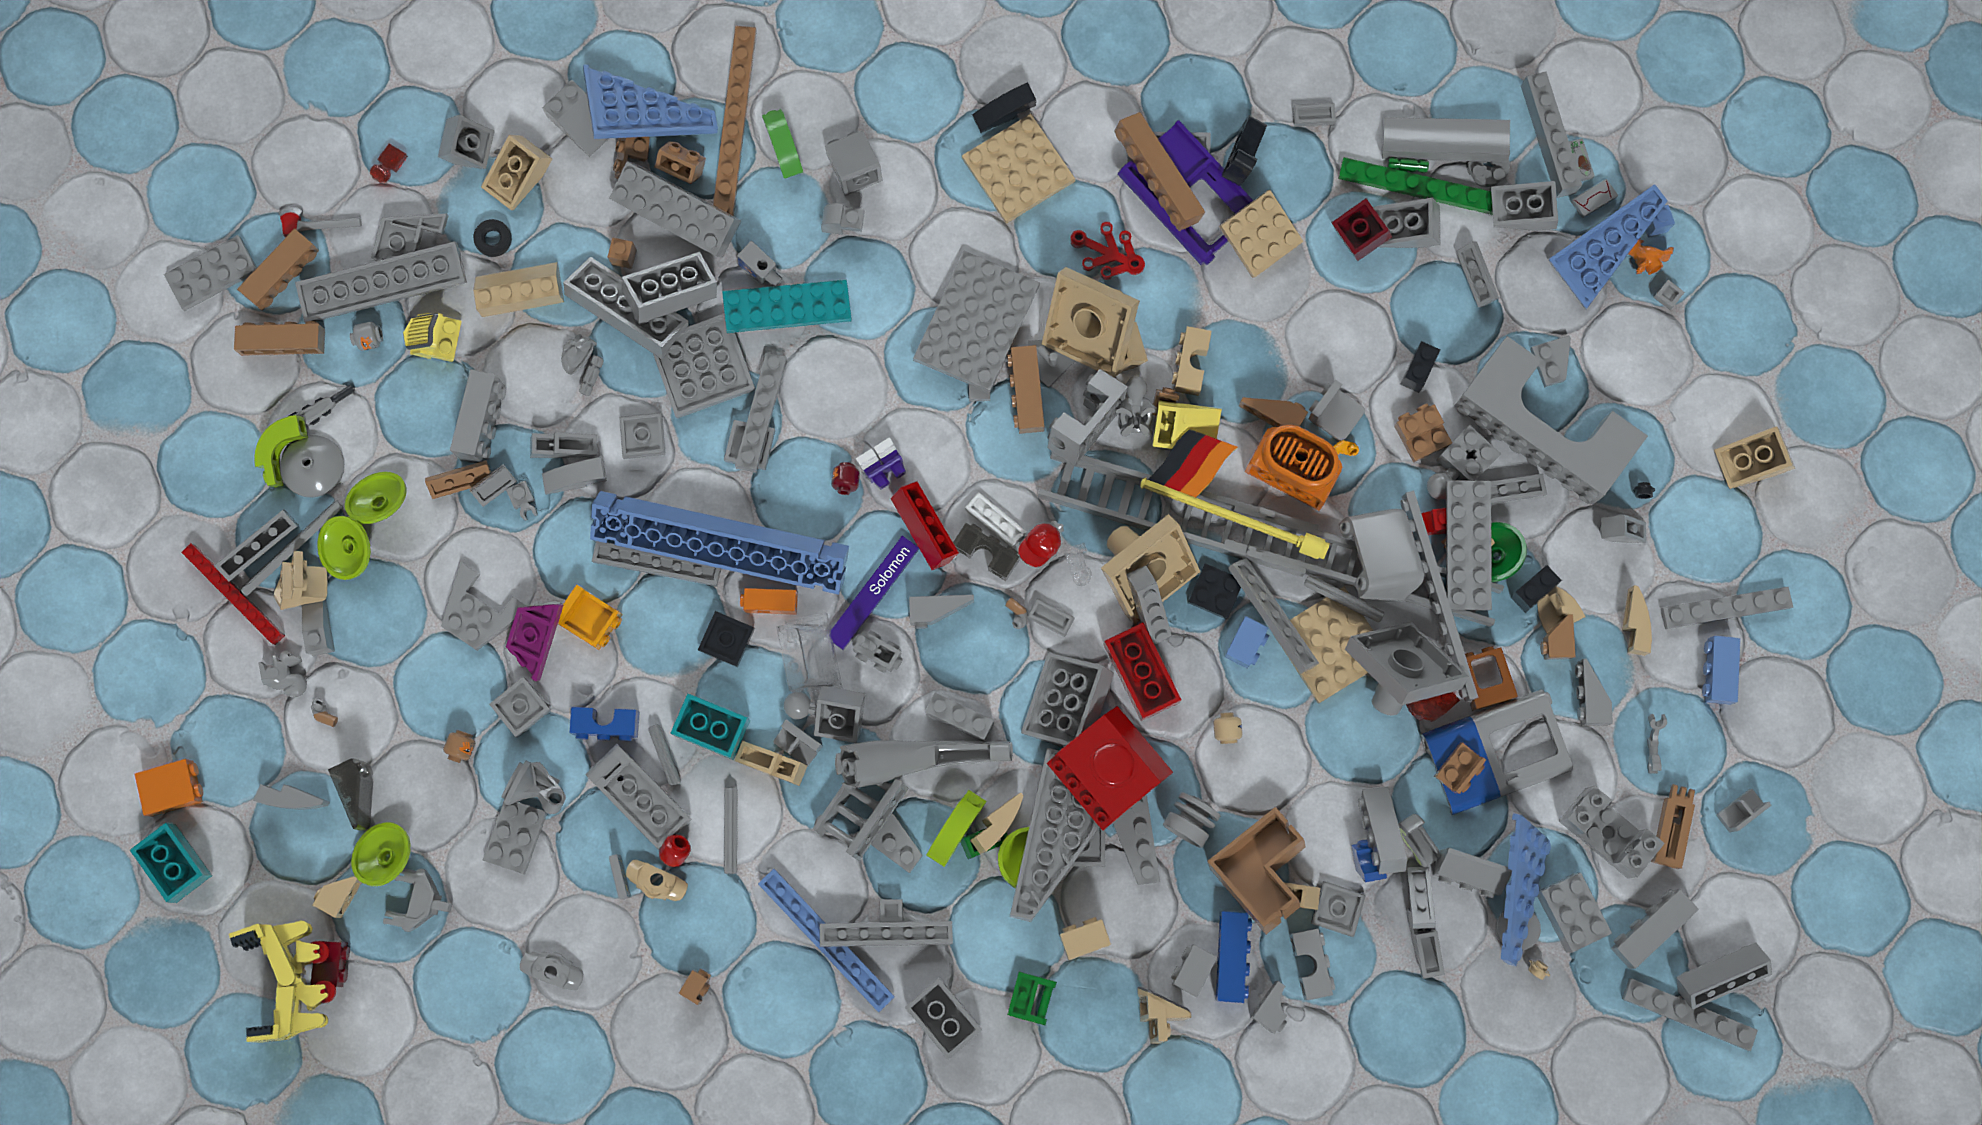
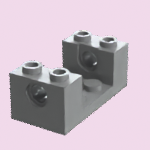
M1101 369L1095 375L1091 374L1086 381L1087 388L1083 393V396H1085L1083 405L1095 412L1094 416H1089L1084 424H1081L1063 412L1059 418H1054L1049 427L1051 431L1047 437L1049 439L1047 448L1074 466L1077 465L1117 416L1116 408L1125 400L1128 387Z
M1595 785L1585 788L1559 822L1626 878L1638 877L1665 843L1648 829L1638 830L1608 804L1612 799ZM1605 827H1609L1613 831L1611 839L1604 838L1602 830Z

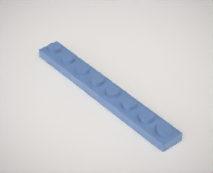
M775 869L758 883L878 1012L895 997L849 947H820L819 925L826 923Z

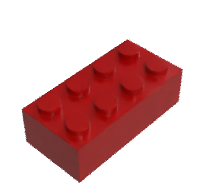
M1144 623L1138 624L1104 641L1103 646L1140 721L1181 702L1182 699Z

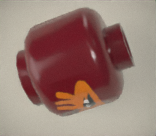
M839 463L833 469L831 486L839 494L849 495L850 492L856 491L859 486V470L852 463Z

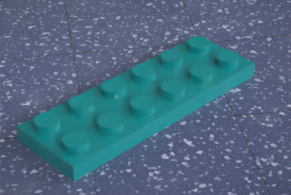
M847 280L722 291L727 333L852 321Z

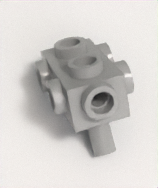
M863 630L861 635H856L852 643L854 646L853 651L857 653L855 655L856 658L865 663L868 660L874 662V668L883 673L886 670L892 672L893 668L896 670L899 668L903 658L900 657L902 653L898 650L900 647L891 641H888V643L880 640L881 636L871 630L869 633ZM889 654L891 656V660L884 661V655Z

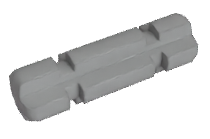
M592 356L591 366H588L583 378L584 384H581L579 392L585 396L591 395L592 386L595 385L600 372L599 368L602 367L604 362L601 357Z

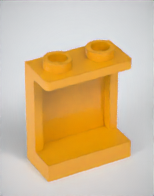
M576 584L563 603L558 625L600 650L601 647L604 648L609 642V635L612 630H616L621 624L623 614Z

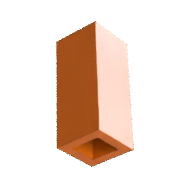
M744 588V594L740 596V607H743L746 613L797 615L798 593L796 590Z

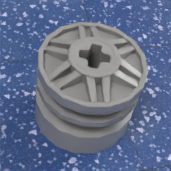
M1182 792L1178 798L1186 805L1179 802L1174 804L1181 812L1180 815L1170 812L1162 825L1188 843L1202 848L1209 837L1202 829L1203 826L1213 829L1215 824L1208 818L1218 821L1221 815L1202 799Z

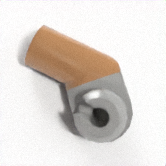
M1010 598L1005 606L1014 612L1012 625L1016 629L1024 628L1027 624V610L1016 600Z
M314 699L311 705L314 719L335 727L338 717L328 714L322 699Z

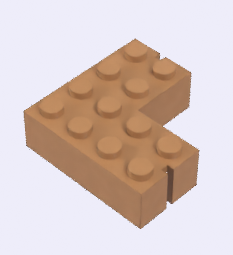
M1276 807L1207 861L1210 870L1266 935L1281 923V917L1286 919L1300 908L1299 899L1275 872L1306 848L1305 841L1292 825L1289 826L1288 820Z

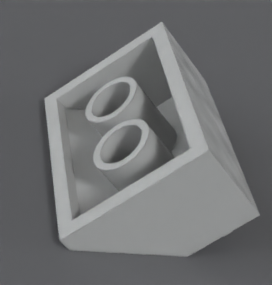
M1452 848L1440 850V858L1437 860L1433 875L1439 877L1438 881L1446 884L1455 882L1460 884L1459 888L1467 891H1472L1473 889L1480 890V895L1493 898L1494 895L1499 896L1502 894L1512 875V870L1506 866Z

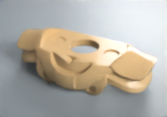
M632 860L626 870V877L636 884V887L644 892L645 896L651 899L680 901L686 894L688 884L685 881L646 862ZM656 873L663 876V882L659 886H654L650 882L651 876Z

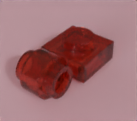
M388 144L377 159L381 164L373 165L370 175L379 183H386L391 177L390 169L397 173L407 159V154Z

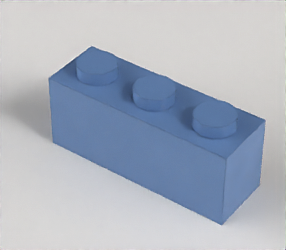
M1712 636L1707 639L1704 645V653L1707 654V660L1703 666L1706 683L1703 685L1702 695L1705 696V702L1732 705L1738 702L1740 638Z

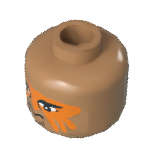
M460 730L451 732L443 748V751L449 755L448 759L460 763L461 759L469 760L476 744L475 740L472 739L473 735Z

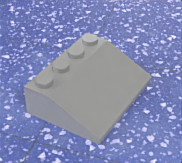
M1048 652L1021 733L1064 748L1099 719L1114 673L1102 665Z

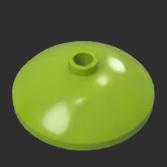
M378 472L360 480L349 491L345 500L346 513L361 524L383 521L392 516L403 504L407 493L406 484L398 474L392 472Z
M348 516L333 517L322 526L317 541L318 555L323 567L327 569L329 574L341 580H349L360 576L365 571L370 560L371 548L368 535L358 521Z
M391 822L380 823L368 829L359 838L352 853L351 866L355 877L363 884L373 887L382 886L394 880L402 872L410 856L411 842L407 832L399 825Z
M1029 827L1020 828L1009 834L1002 842L998 852L1000 873L1004 880L1015 889Z

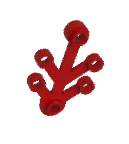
M1103 222L1100 227V232L1104 235L1108 247L1088 238L1082 230H1076L1071 234L1070 242L1073 247L1082 248L1086 246L1103 254V256L1097 258H1084L1082 268L1085 271H1091L1094 267L1113 261L1122 263L1113 268L1104 266L1101 269V277L1104 280H1110L1112 276L1125 272L1131 275H1138L1145 268L1144 259L1134 252L1131 244L1132 236L1129 231L1124 230L1119 234V242L1124 245L1126 255L1119 253L1112 234L1113 226L1110 222ZM1108 226L1110 230L1104 231L1103 227ZM1081 235L1083 238L1082 240H1076L1075 236ZM1127 235L1129 239L1123 240L1121 237ZM1089 261L1092 263V266L1087 267L1084 263ZM1136 261L1139 265L1133 267L1131 262ZM1105 270H1108L1111 272V274L1109 276H1106L1103 274V272Z

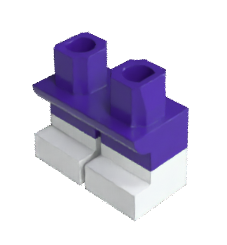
M890 437L873 447L874 451L870 449L856 458L858 466L871 484L874 482L880 490L890 484L885 476L890 471H892L896 479L906 474L903 459L894 447Z

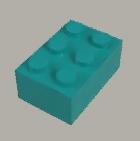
M687 693L670 734L734 760L750 719Z
M164 823L130 849L132 855L167 903H178L212 877L210 871L176 824Z

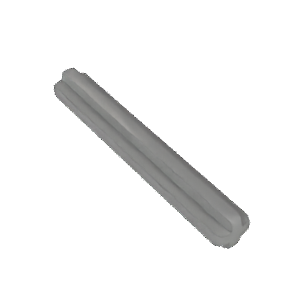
M1311 575L1307 576L1304 582L1305 587L1376 622H1380L1384 617V611Z
M735 787L725 788V874L737 873L738 789Z

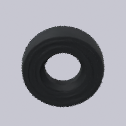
M489 219L481 222L476 227L473 240L476 248L482 254L489 257H497L509 249L512 236L509 228L503 222ZM490 231H496L500 234V241L495 245H488L485 242V236Z

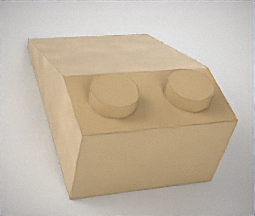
M509 135L481 188L507 208L514 210L544 176L552 158L525 137Z
M1777 426L1714 450L1729 489L1796 469L1782 433Z

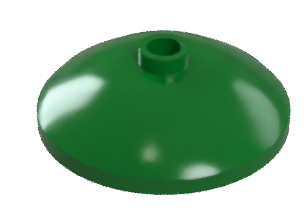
M1492 522L1491 538L1495 544L1491 546V582H1498L1513 576L1519 571L1527 556V544L1522 533L1514 526L1503 522ZM1497 556H1501L1499 560H1495Z

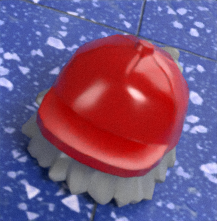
M1052 521L1048 524L1036 525L1029 533L1024 535V539L1019 543L1018 554L1026 564L1035 568L1049 565L1050 561H1053L1054 557L1057 556V551L1061 546L1060 533L1064 531L1063 524H1057V521Z

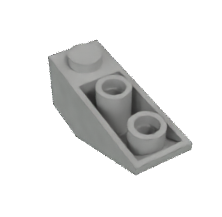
M1582 659L1578 661V665L1575 666V676L1579 680L1576 696L1577 699H1580L1577 717L1578 720H1581V726H1608L1613 724L1612 701L1588 660Z

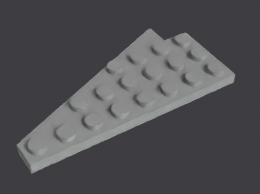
M1047 748L1010 912V917L1032 922L1100 828L1047 765V762L1059 752V750Z

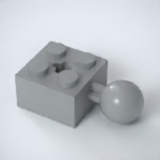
M1469 425L1436 460L1447 471L1445 473H1436L1429 478L1427 482L1429 495L1438 500L1446 499V481H1455L1456 479L1458 481H1476L1501 453ZM1467 455L1471 456L1469 460L1466 458Z
M822 686L816 703L811 702L805 693L793 692L786 697L784 710L792 719H802L808 714L816 715L814 736L857 743L862 727L865 693Z

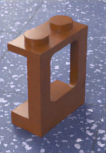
M1494 646L1481 649L1482 653L1474 655V652L1465 654L1478 698L1470 703L1472 711L1518 697L1502 647L1495 649ZM1494 656L1502 683L1481 689L1478 686L1471 662Z

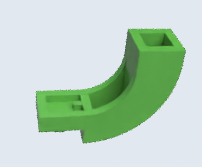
M781 109L771 110L767 114L762 115L784 179L803 173L802 165L783 111Z

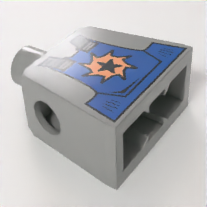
M750 241L737 255V265L760 284L767 280L772 286H777L783 279L775 272L776 263L754 242ZM759 267H765L766 269L760 270Z

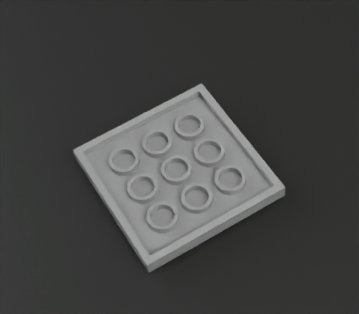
M725 314L688 326L675 340L663 359L653 354L677 419L756 390L735 333H727Z

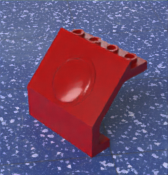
M1118 706L1104 714L1047 762V765L1102 831L1173 773Z

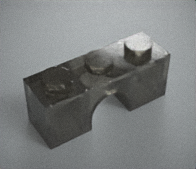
M965 523L953 541L958 552L971 559L977 550H988L993 556L988 566V571L1007 581L1020 561V556L1017 555L1018 552L1010 546L1005 548L999 544L1001 541L995 536H986L982 533L983 530L976 524L972 523L969 525Z

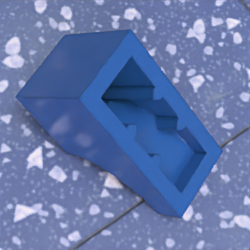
M1360 840L1357 842L1358 844H1353L1352 852L1355 870L1365 883L1387 879V874H1379L1377 866L1373 865V848H1369L1367 840Z

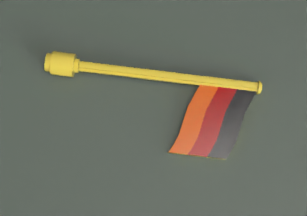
M1190 429L1176 442L1164 463L1148 480L1144 478L1141 481L1140 487L1142 490L1143 488L1295 544L1296 547L1300 548L1299 553L1309 557L1324 559L1330 543L1325 542L1326 539L1307 532L1305 536H1297L1197 498L1211 483L1228 456L1238 448L1224 441Z

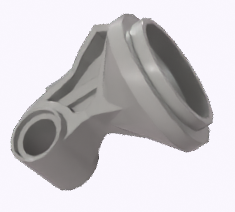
M527 760L524 764L521 762L518 764L501 796L504 798L503 803L506 805L538 797L544 811L548 814L558 813L566 799L565 793L558 785L560 780L549 775L546 768L540 762H529ZM549 799H556L558 804L550 802Z

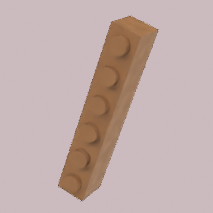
M1141 112L1121 119L1114 130L1116 137L1125 147L1128 156L1136 164L1138 172L1147 181L1149 189L1158 198L1160 206L1169 215L1171 223L1176 226L1178 231L1199 223L1205 214L1204 209Z

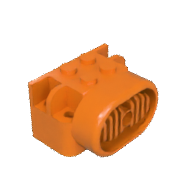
M1283 425L1267 428L1244 472L1320 511L1343 467L1335 448L1328 441L1299 426ZM1295 455H1302L1305 458V461H1298Z

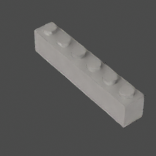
M1547 72L1528 75L1523 81L1521 88L1550 181H1555L1556 198L1576 194L1582 186V182Z

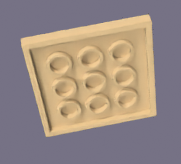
M1031 114L962 155L963 161L1006 224L1075 182L1074 176Z
M1345 586L1340 589V590H1342V591L1348 593V591H1347V589L1345 588ZM1326 597L1290 619L1319 664L1301 674L1289 656L1288 658L1318 704L1368 674L1345 650L1351 636L1373 631L1364 615Z

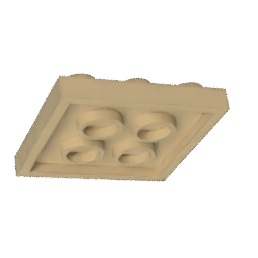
M1271 190L1264 192L1219 225V228L1252 278L1258 276L1304 242Z

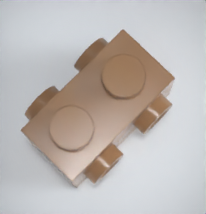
M669 141L659 149L655 168L692 184L702 176L706 158L696 151L682 147L677 142Z

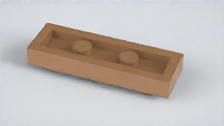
M487 460L426 477L425 483L432 499L470 489L492 472Z

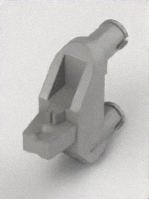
M404 868L401 872L404 876L398 875L395 881L412 883L414 886L408 911L406 914L387 910L384 916L393 917V919L384 918L383 923L402 927L405 932H411L432 916L437 915L438 910L451 912L452 903L441 901L442 896L439 895L427 870L417 869L415 871Z

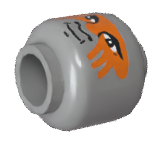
M367 322L353 327V333H350V340L353 346L356 345L360 351L378 348L383 341V334L379 325L376 326L374 322Z

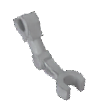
M1650 714L1648 717L1652 727L1650 737L1647 739V746L1649 748L1648 773L1657 774L1662 769L1660 756L1658 755L1659 730L1667 725L1665 714L1661 715L1659 721H1655L1654 714Z

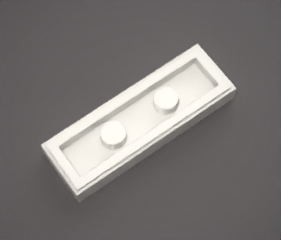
M979 492L965 507V510L1012 549L1027 534L1022 527Z

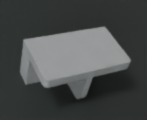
M785 720L781 725L782 730L776 736L773 743L808 767L823 746L791 722Z
M1749 789L1716 814V816L1731 833L1741 830L1772 805L1770 802L1763 803L1754 790Z

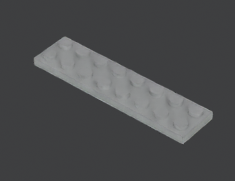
M455 241L295 282L304 322H316L467 283L458 243Z

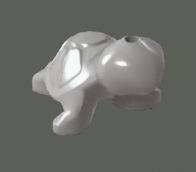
M1135 375L1125 384L1128 387L1126 392L1128 397L1116 408V414L1120 413L1122 423L1121 435L1126 437L1130 433H1143L1145 436H1151L1150 424L1153 413H1157V407L1144 397L1147 392L1146 382L1142 377Z

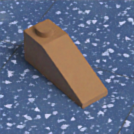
M1243 397L1239 404V407L1273 427L1283 425H1296L1300 427L1308 414L1305 407L1297 402Z

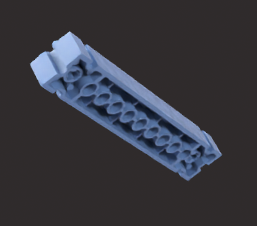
M603 491L599 492L592 503L591 518L594 521L591 524L590 540L607 543L609 539L615 540V545L811 589L818 585L823 587L822 591L838 595L845 580V565L849 552L848 545L833 542L831 546L824 545V540L626 496L623 500L617 499V494Z

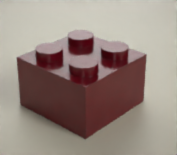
M1366 198L1331 222L1335 231L1357 261L1392 238L1389 229Z

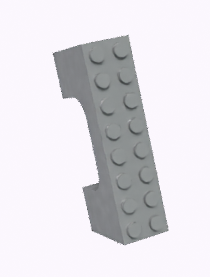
M1507 336L1454 406L1457 407L1459 413L1475 420L1474 422L1477 426L1492 432V436L1495 439L1510 445L1509 448L1512 451L1524 455L1530 464L1538 465L1542 468L1548 477L1556 478L1565 489L1577 493L1583 502L1595 504L1605 496L1648 436L1612 411L1599 423L1587 441L1574 442L1565 438L1525 408L1521 398L1522 388L1542 360Z

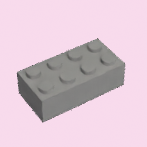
M697 252L623 276L622 293L640 324L717 298V282L701 253Z
M470 369L450 451L461 461L478 463L490 458L491 439L493 440L496 435V419H499L501 415V399L503 400L506 395V387L496 374Z

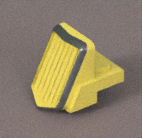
M441 313L418 314V316L411 318L403 332L405 347L410 350V355L453 362L462 321L443 317Z

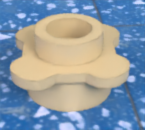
M1533 960L1529 961L1531 963L1528 968L1530 973L1541 980L1545 976L1550 977L1547 970L1549 967L1539 960L1536 962Z

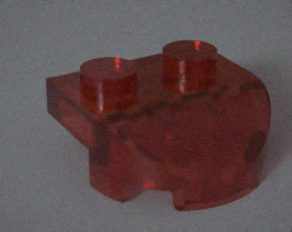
M1453 692L1412 702L1406 704V706L1415 718L1431 720L1433 722L1447 713L1460 699Z

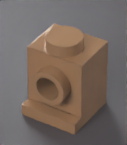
M701 968L699 971L692 970L678 994L700 1005L702 1000L699 997H704L711 986L708 984L711 974Z

